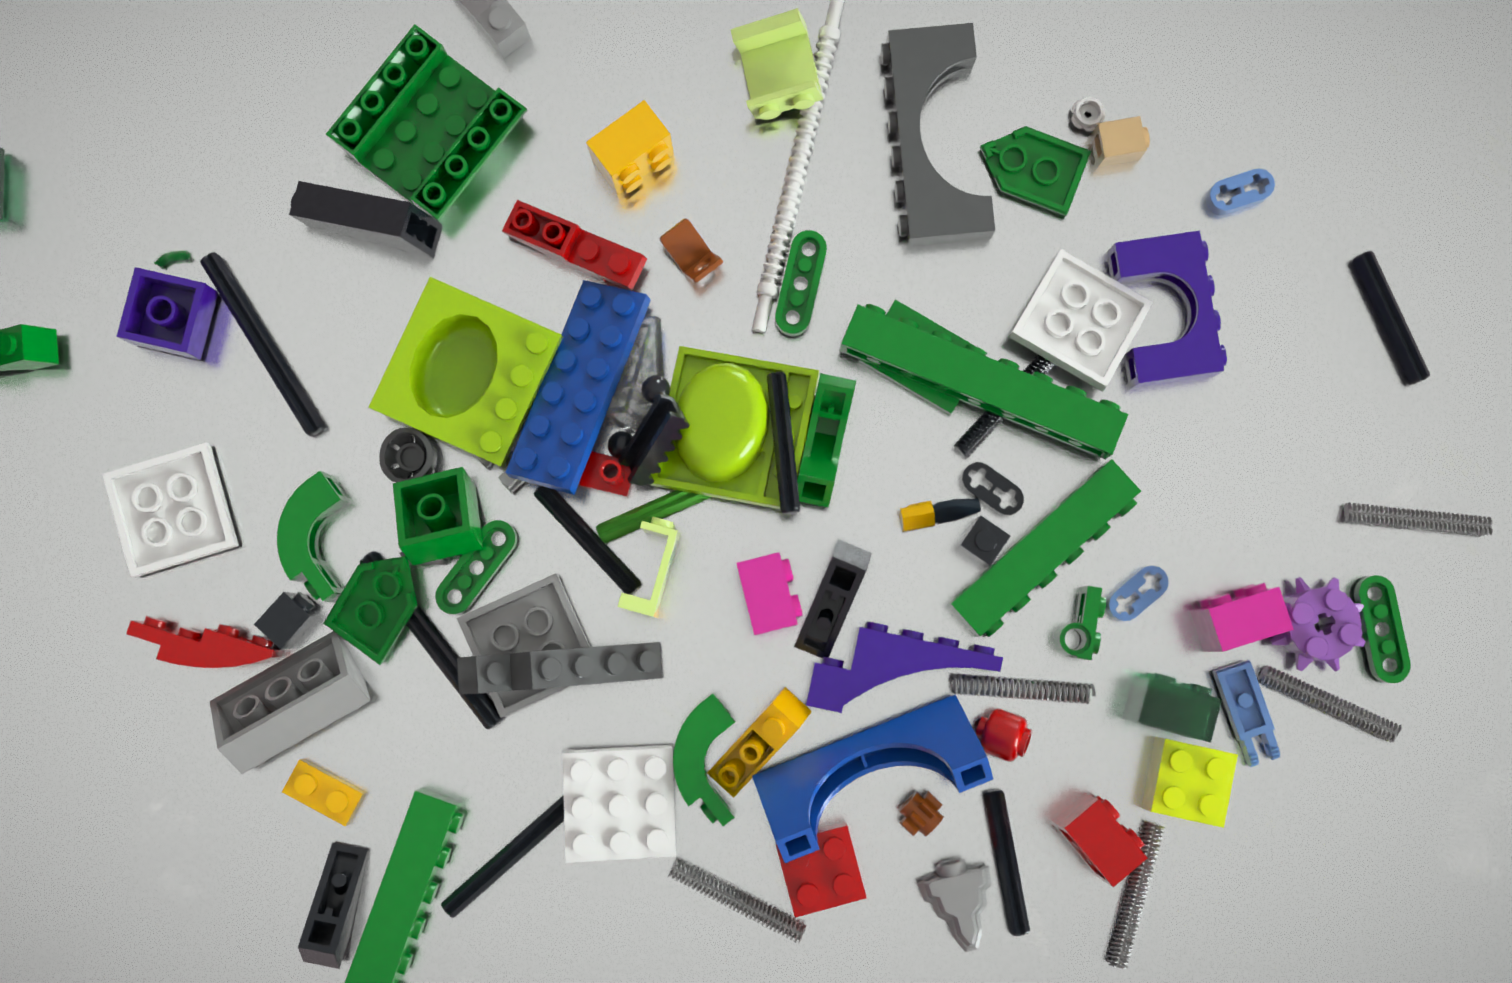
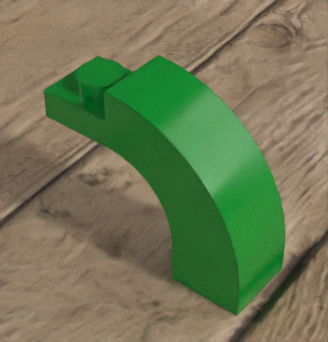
M820 373L797 480L800 502L829 508L856 380Z
M318 471L307 479L288 499L278 524L277 549L281 565L289 580L300 582L306 577L307 581L304 585L314 599L318 600L321 598L322 601L333 602L340 596L342 591L319 559L317 537L323 523L331 515L347 505L349 501L331 476L323 471Z
M713 692L694 708L682 724L675 742L673 768L678 789L688 807L701 798L704 803L700 808L712 824L718 820L724 827L735 818V813L710 782L706 773L705 758L707 750L714 739L733 725L736 720Z

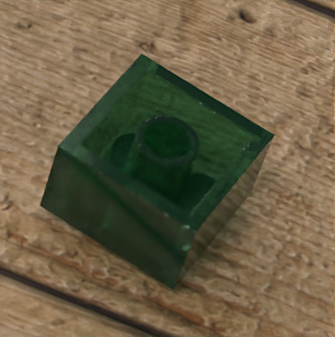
M1146 672L1145 678L1133 677L1122 719L1211 743L1222 699L1211 696V688L1182 682L1180 687L1175 686V678L1158 673L1151 674Z

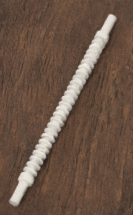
M830 0L825 25L820 27L818 39L821 42L816 44V48L819 51L813 54L814 58L817 59L815 65L823 100L826 98L823 91L828 89L825 82L830 80L827 72L832 70V66L829 63L835 60L832 53L837 51L834 44L839 42L841 35L838 27L845 0ZM820 101L815 102L809 108L800 110L803 118L797 121L801 127L795 130L798 137L793 139V143L796 144V147L791 148V153L794 156L788 159L789 163H791V166L786 168L789 176L784 177L787 185L781 187L784 195L779 197L782 205L777 206L780 214L774 216L778 222L772 226L773 230H775V234L770 235L773 243L767 246L771 252L765 255L766 259H768V263L763 264L766 272L761 273L760 276L763 278V282L758 283L756 291L759 295V300L752 325V330L765 333L773 299L778 298L780 288L777 282L782 281L779 273L784 271L781 264L787 261L783 255L789 252V249L786 247V244L791 242L788 234L793 233V229L790 226L796 223L793 215L798 213L795 205L800 204L797 196L803 194L800 186L805 184L802 177L807 175L804 167L810 165L806 159L812 156L809 148L814 146V142L811 139L816 137V132L813 130L819 127L816 119L821 118L818 110L823 108V104Z

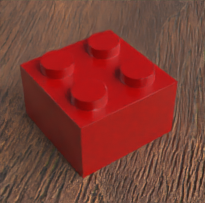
M1084 793L1056 816L1052 822L1098 878L1114 888L1148 859L1141 850L1145 844L1131 828L1127 829L1123 824L1120 825L1116 821L1120 814L1107 799L1103 800L1100 796L1093 797Z
M845 821L818 828L817 838L820 850L790 862H784L776 844L795 918L867 898L850 833Z

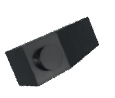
M838 540L794 647L820 658H829L867 571L872 555L871 552Z
M332 842L298 945L303 962L340 969L351 934L368 857V849Z

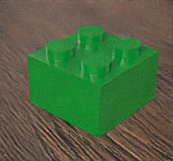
M463 467L393 483L398 545L413 566L483 549L476 486Z

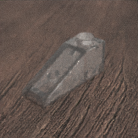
M644 317L605 416L630 434L636 432L652 406L642 395L641 388L643 382L653 375L664 377L661 319L659 317Z

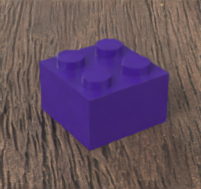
M135 267L116 337L133 345L201 360L218 291L203 282Z

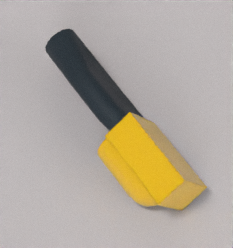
M952 499L937 502L932 505L930 500L910 504L906 508H900L903 531L935 526V522L955 521L981 512L979 499Z

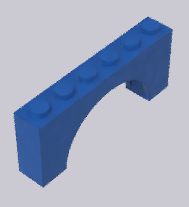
M956 694L752 775L775 842L784 862L787 863L820 850L817 832L820 818L826 806L846 785L870 772L894 766L923 767L946 777L959 793L993 780L988 757Z

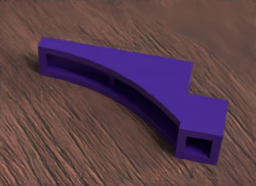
M867 621L866 628H857L849 669L843 668L844 661L823 657L822 663H813L805 705L842 713L843 706L854 698L898 677L943 668H976L1001 672L1003 657L994 656L995 648L974 644L972 651L958 648L960 642L958 640L938 637L937 643L924 641V633L903 629L902 635L887 633V625Z

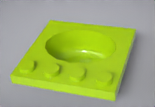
M429 277L368 408L503 468L563 336L451 285Z
M679 346L669 396L673 397L678 403L690 426L689 428L679 429L683 436L682 439L672 440L675 450L665 452L668 461L658 463L661 472L651 474L654 483L650 485L780 509L767 375L773 372H784L786 374L798 480L820 375L819 370Z

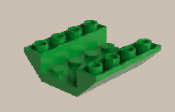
M414 24L326 135L363 168L397 194L432 218L440 221L528 110L498 87L495 91L451 58L441 43Z

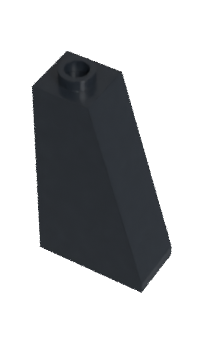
M298 181L296 192L291 199V209L289 212L290 216L307 226L431 258L434 257L443 225L411 202Z

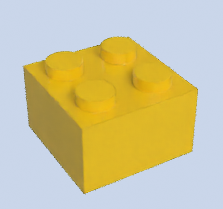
M645 100L586 142L593 164L617 195L623 191L629 193L635 190L643 182L642 177L652 170L658 172L665 168L672 160L670 157L674 155L669 131Z

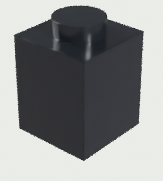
M980 515L975 518L955 548L986 568L992 565L1011 535Z
M283 592L254 625L280 649H291L319 616L312 610L315 607L314 603L304 594L298 592L295 595L294 593Z

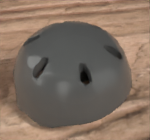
M414 428L395 429L384 439L379 454L380 466L385 476L396 483L430 475L435 469L437 462L435 444L429 436ZM412 435L415 436V443H413ZM394 445H398L400 449L396 450ZM394 465H399L396 469L392 468Z

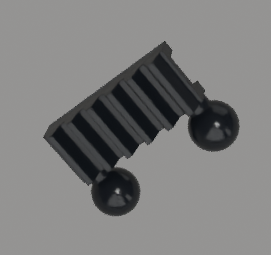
M659 375L648 377L642 384V395L652 406L635 434L632 436L626 431L615 432L610 436L607 444L609 453L619 459L620 465L630 468L631 473L627 478L629 483L640 486L654 483L651 474L660 473L661 468L658 463L668 461L665 452L675 450L672 440H681L683 436L679 429L689 428L690 426L678 403L673 397L669 396V382Z

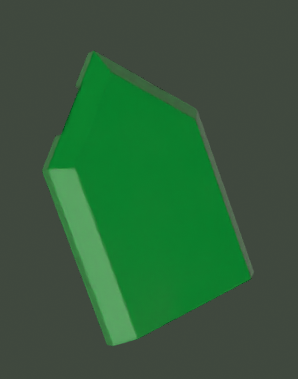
M1027 126L1019 128L997 140L980 145V149L1000 192L1067 216L1091 154L1090 150Z
M401 556L359 564L323 623L379 665L387 657L418 606L408 558Z

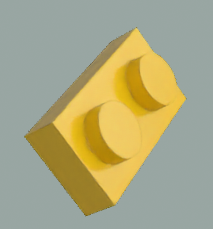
M299 759L282 790V793L343 826L350 824L366 792L305 759Z

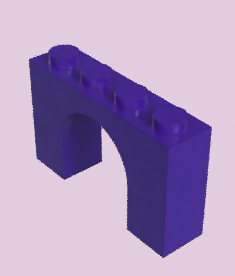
M1200 230L1114 243L1108 250L1113 279L1121 284L1146 280L1167 282L1182 293L1189 308V323L1185 333L1179 340L1132 348L1125 354L1131 389L1214 377L1223 372L1224 366L1227 364V354L1224 345L1219 343L1218 331L1221 328V319L1218 310L1213 308L1211 296H1214L1215 285L1213 277L1207 274L1206 262L1209 258V251L1206 241L1201 239Z

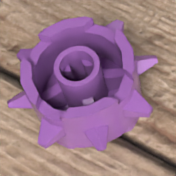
M1301 577L1295 579L1296 592L1284 600L1294 630L1276 635L1271 639L1272 645H1283L1287 651L1294 653L1296 669L1299 671H1303L1312 661H1325L1336 672L1340 670L1339 658L1350 652L1354 646L1364 647L1366 641L1361 637L1363 633L1359 614L1364 605L1353 603L1345 592L1340 591L1339 579L1335 577L1324 587L1310 588ZM1320 618L1322 626L1320 630H1316L1314 624L1319 622Z

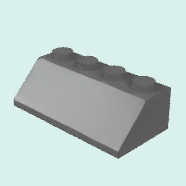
M333 631L209 701L217 749L241 774H244L370 702L364 677L342 637Z

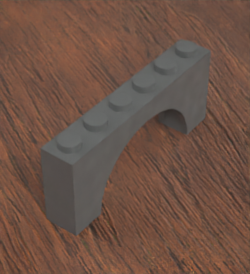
M973 23L888 30L886 43H881L882 65H888L889 77L884 78L885 98L892 99L893 111L888 112L889 133H895L896 146H891V159L893 168L899 167L900 180L895 181L896 202H902L903 215H898V227L900 237L906 236L907 247L991 239L995 232L992 196H981L964 192L943 179L929 161L920 133L922 106L931 91L947 77L963 70L972 69L977 55Z

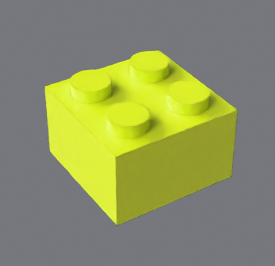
M1155 737L1141 808L1158 814L1224 828L1238 754Z

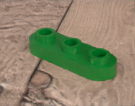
M805 230L794 237L791 244L775 313L777 328L788 336H798L804 333L811 321L827 250L825 239L816 231ZM805 246H812L815 249V253L812 256H806L803 254L802 249ZM799 279L806 281V289H796L794 286L795 281ZM795 313L799 316L800 320L796 324H790L786 320L787 315Z
M494 520L487 523L481 529L483 549L462 554L436 590L435 600L443 612L458 615L466 612L472 606L516 547L517 534L510 524L501 520ZM501 532L505 535L506 540L504 544L497 546L493 539L497 533ZM476 561H481L484 569L482 573L475 575L472 572V565ZM454 590H459L462 598L460 602L454 604L450 600V594Z
M1383 576L1364 577L1357 583L1354 597L1356 603L1364 605L1359 614L1363 639L1366 641L1365 649L1370 671L1377 680L1383 683H1399L1409 675L1411 662L1395 588L1391 581ZM1371 587L1377 593L1374 600H1371L1367 594ZM1378 623L1384 626V633L1381 636L1377 635L1375 631ZM1387 658L1392 663V667L1388 672L1383 668V662Z

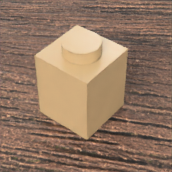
M1140 116L1098 123L1092 132L1098 167L1138 161L1150 145L1147 127H1142Z

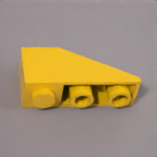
M784 687L707 774L734 798L752 779V775L757 774L793 736L812 711Z

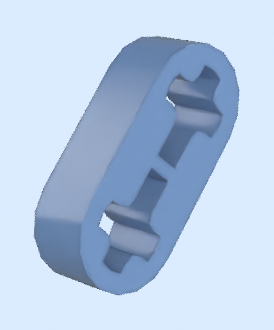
M1259 168L1216 182L1207 192L1205 198L1206 205L1213 213L1224 215L1259 204L1266 200L1274 191V178L1267 170ZM1254 180L1256 183H1263L1264 185L1260 194L1257 189L1245 192L1244 188L1248 187ZM1220 189L1222 190L1223 194H1228L1234 191L1236 193V195L1233 196L1227 202V205L1223 200L1217 201L1216 196L1220 193Z
M1146 566L1137 570L1107 597L1106 611L1109 616L1121 622L1131 621L1140 615L1167 590L1169 581L1166 572L1157 566ZM1145 573L1148 576L1157 575L1158 580H1156L1155 585L1158 588L1156 591L1153 588L1146 589L1142 593L1138 590L1146 582V579L1143 577ZM1133 594L1136 598L1128 605V608L1131 610L1128 614L1125 611L1118 613L1116 611L1119 605L1116 600L1118 596L1121 599H1126Z

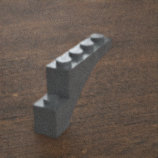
M660 642L457 658L459 695L662 678Z

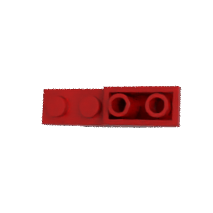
M519 200L516 201L502 229L504 234L563 264L603 282L607 280L631 291L647 261V258L641 253L581 229L578 224Z
M146 616L144 621L131 620L126 633L127 635L160 645L156 657L157 660L190 667L229 668L249 666L280 658L284 652L282 649L273 647L274 643L269 638L253 635L252 640L239 636L240 629L224 624H219L218 629L205 628L200 639L202 633L199 631L180 627L179 632L166 628L167 621Z

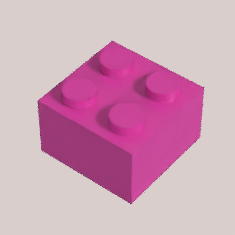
M780 552L736 563L754 636L798 625L796 618L803 616L798 594L790 595L788 582H792L794 578L789 559L781 560Z
M1265 582L1234 589L1235 597H1231L1229 593L1199 600L1200 607L1190 610L1203 652H1224L1294 630L1280 587L1267 588Z

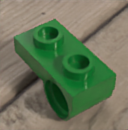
M1094 586L1081 587L1076 623L1063 624L1054 634L1055 647L1062 654L1075 659L1092 660V655L1098 653L1101 634L1096 632L1098 618H1103L1106 608V597L1101 596L1102 588ZM1070 629H1075L1081 636V643L1074 650L1070 649L1065 643V635Z

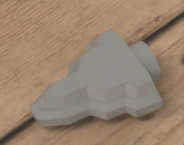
M965 859L940 863L936 865L937 875L917 883L923 901L932 903L936 916L948 922L951 936L965 952L977 950L983 930L980 913L987 906L986 890L991 886L989 866L967 868Z

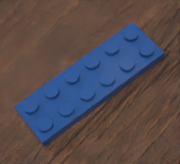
M583 280L562 331V341L539 388L505 473L510 478L575 495L651 302L647 294Z

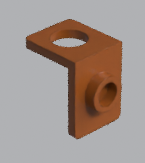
M687 218L682 219L659 238L683 274L694 283H698L723 263L721 257L709 249Z

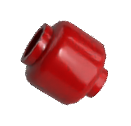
M995 709L988 718L981 717L976 729V735L981 739L980 743L987 755L1012 762L1018 756L1024 757L1030 743L1032 729L1028 728L1027 720L1024 717L1002 709Z

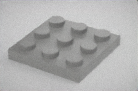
M557 573L457 618L473 656L590 647ZM570 686L490 692V695L500 718H503Z

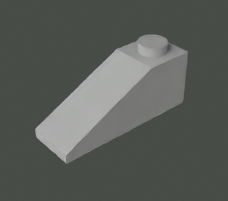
M455 0L503 59L531 38L525 22L507 0Z

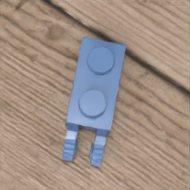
M1244 660L1212 671L1237 741H1240V748L1248 766L1251 768L1259 765L1258 754L1251 739L1258 735H1261L1264 750L1271 760L1279 758L1280 751L1273 733L1275 728L1250 660Z

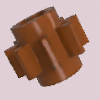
M915 791L899 808L898 811L904 816L899 823L912 836L920 831L926 837L944 818L938 811L943 804L929 791L924 796Z

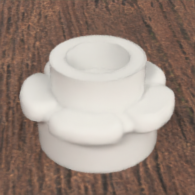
M1093 97L1078 100L1071 108V113L1073 114L1071 121L1073 125L1078 129L1083 128L1087 132L1094 131L1097 124L1105 119V109L1102 103ZM1089 112L1091 117H1085L1084 113Z

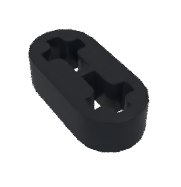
M982 462L972 463L963 470L960 476L962 488L975 499H979V502L996 514L1010 516L1022 508L1024 496L1021 489L987 464ZM979 470L983 471L984 476L982 479L991 486L988 490L980 484L975 488L970 485L972 478L968 475L969 472L977 473ZM996 489L1001 494L1011 491L1014 494L1011 500L1015 503V506L1008 505L1004 509L1001 508L999 505L1001 499L993 491Z

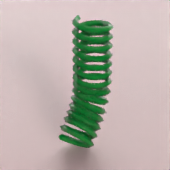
M187 250L170 251L167 254L161 255L154 264L163 268V266L171 261L190 260V254Z

